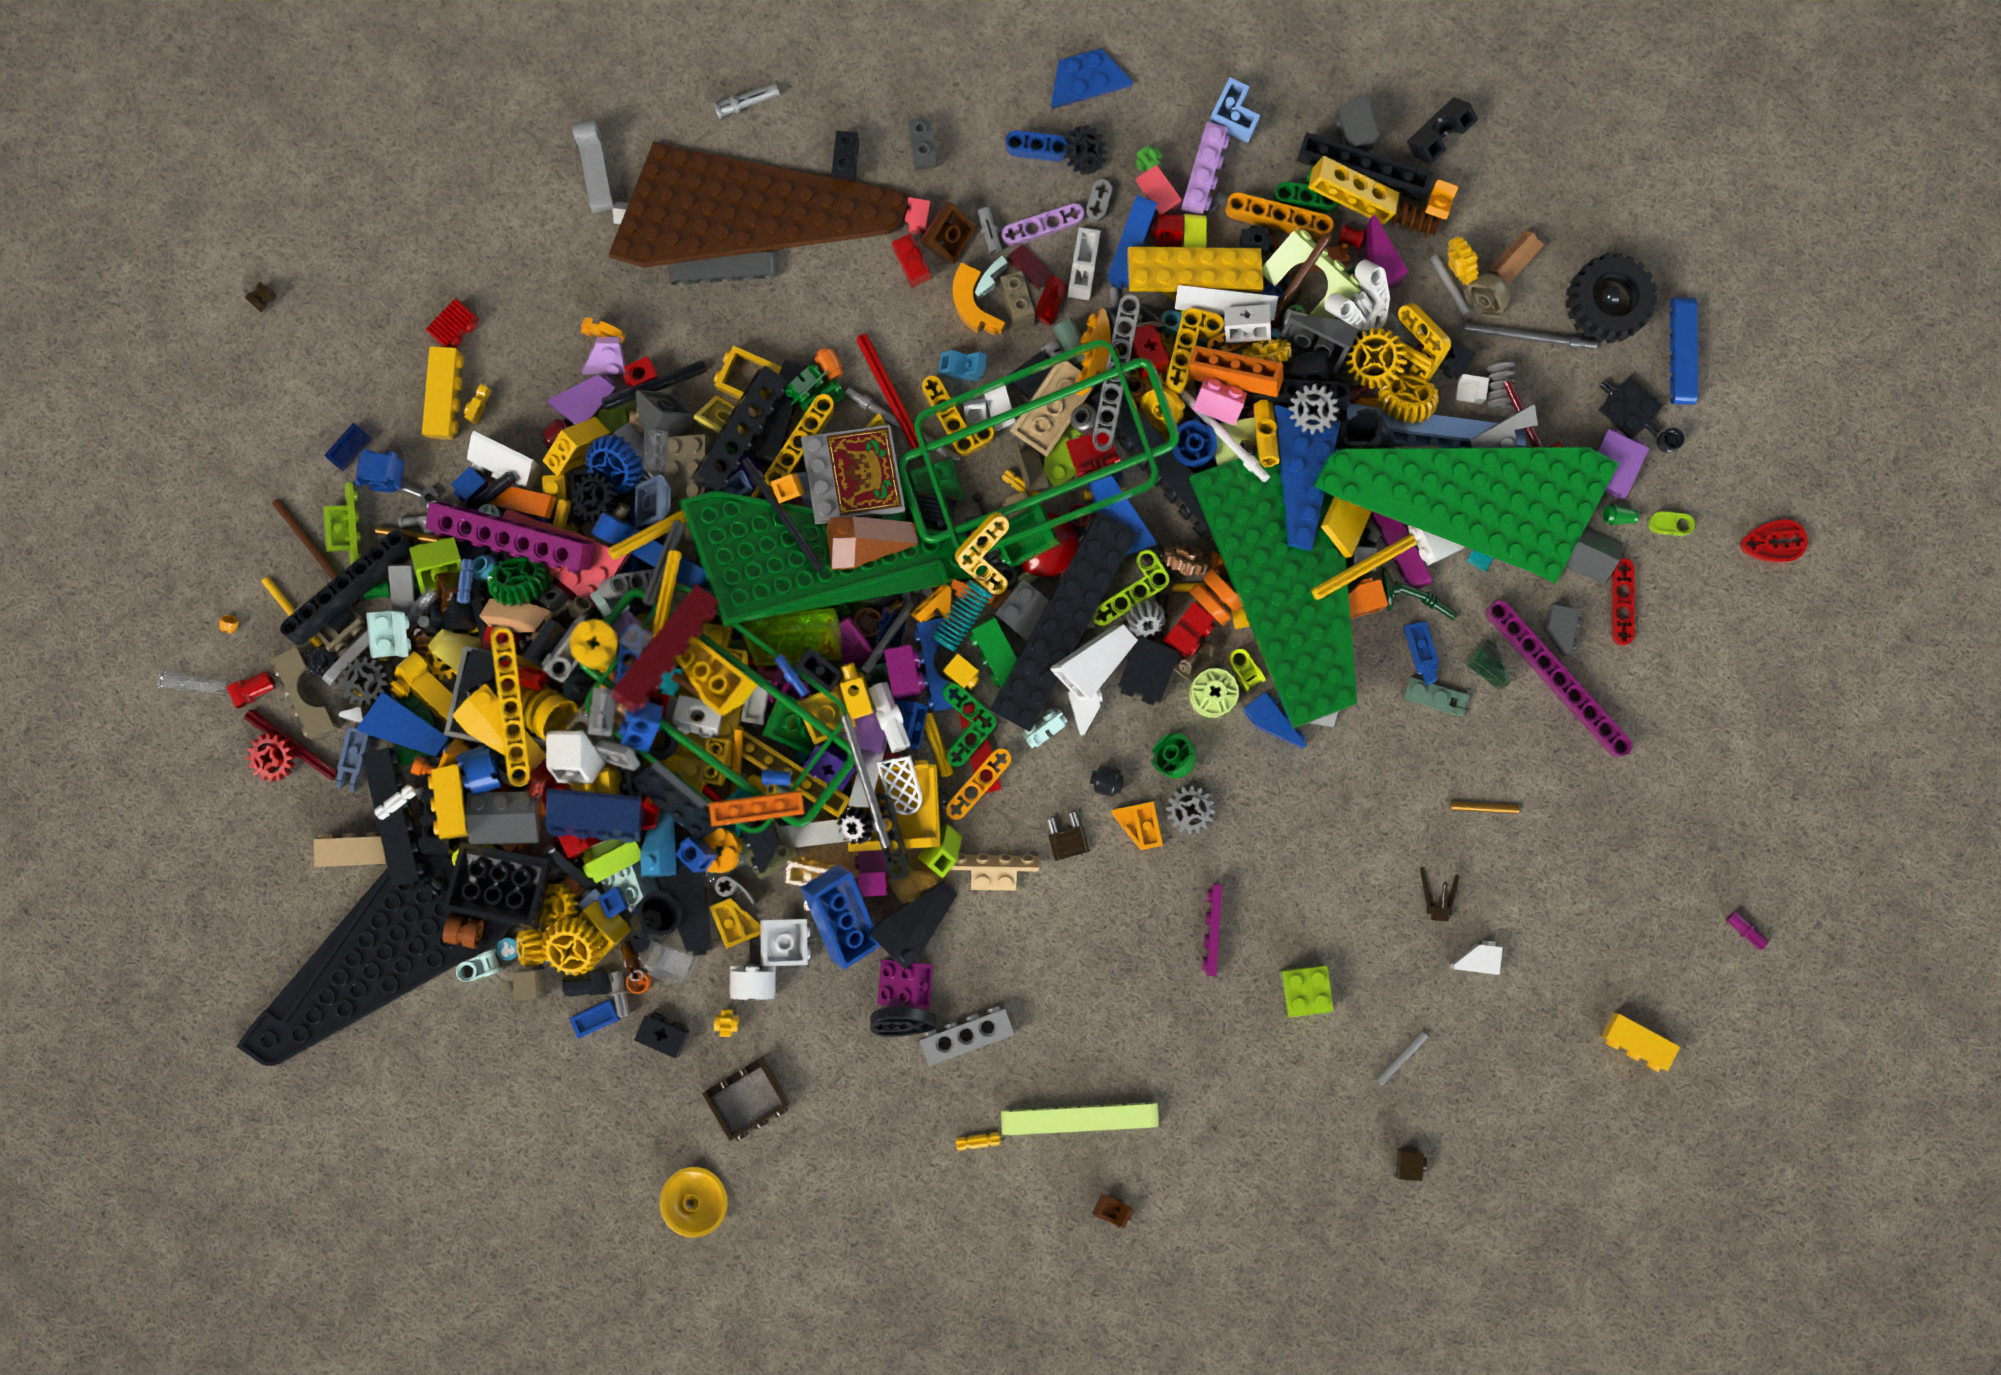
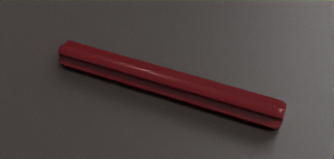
M250 709L245 714L244 719L263 733L273 732L274 735L282 734V740L289 739L290 741L287 745L295 747L291 752L333 781L337 778V768L259 713Z

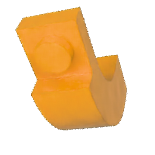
M961 262L953 281L954 305L960 319L976 333L983 326L984 330L989 334L996 335L998 333L1002 335L1005 329V322L980 310L974 301L973 295L981 279V272Z

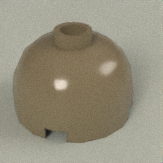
M1484 273L1478 275V279L1467 286L1464 295L1471 307L1475 303L1484 310L1481 315L1488 318H1497L1507 308L1511 292L1508 284L1501 276Z

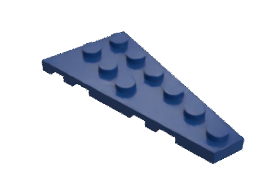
M1275 405L1273 408L1277 425L1276 435L1278 437L1281 484L1283 485V504H1285L1288 546L1310 551L1313 546L1325 493L1314 487L1313 484L1326 458L1334 452L1340 422L1330 420L1332 426L1330 428L1324 426L1323 433L1316 429L1315 433L1311 434L1309 428L1302 432V425L1295 427L1297 419H1290L1294 411ZM1309 419L1307 421L1311 424L1320 423L1316 419Z

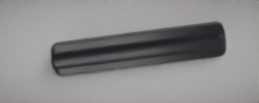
M505 472L464 507L478 511L481 506L490 503L515 483L516 478L512 472Z

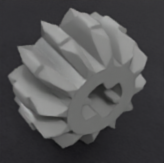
M1147 599L1144 603L1138 601L1137 606H1130L1127 620L1131 632H1134L1136 636L1142 634L1146 638L1148 634L1155 636V631H1162V626L1165 625L1166 619L1161 605H1158L1156 601L1150 603Z

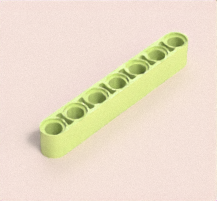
M1128 1103L1126 1106H1123V1104L1103 1105L1104 1107L1090 1105L1081 1106V1108L1071 1106L1058 1107V1109L1052 1107L1035 1108V1110L1014 1109L1012 1112L1002 1110V1135L1159 1127L1158 1103Z

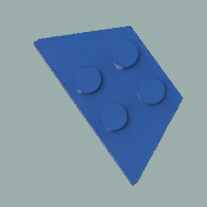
M1101 48L1062 59L1058 63L1051 108L1055 109L1128 88L1133 83Z

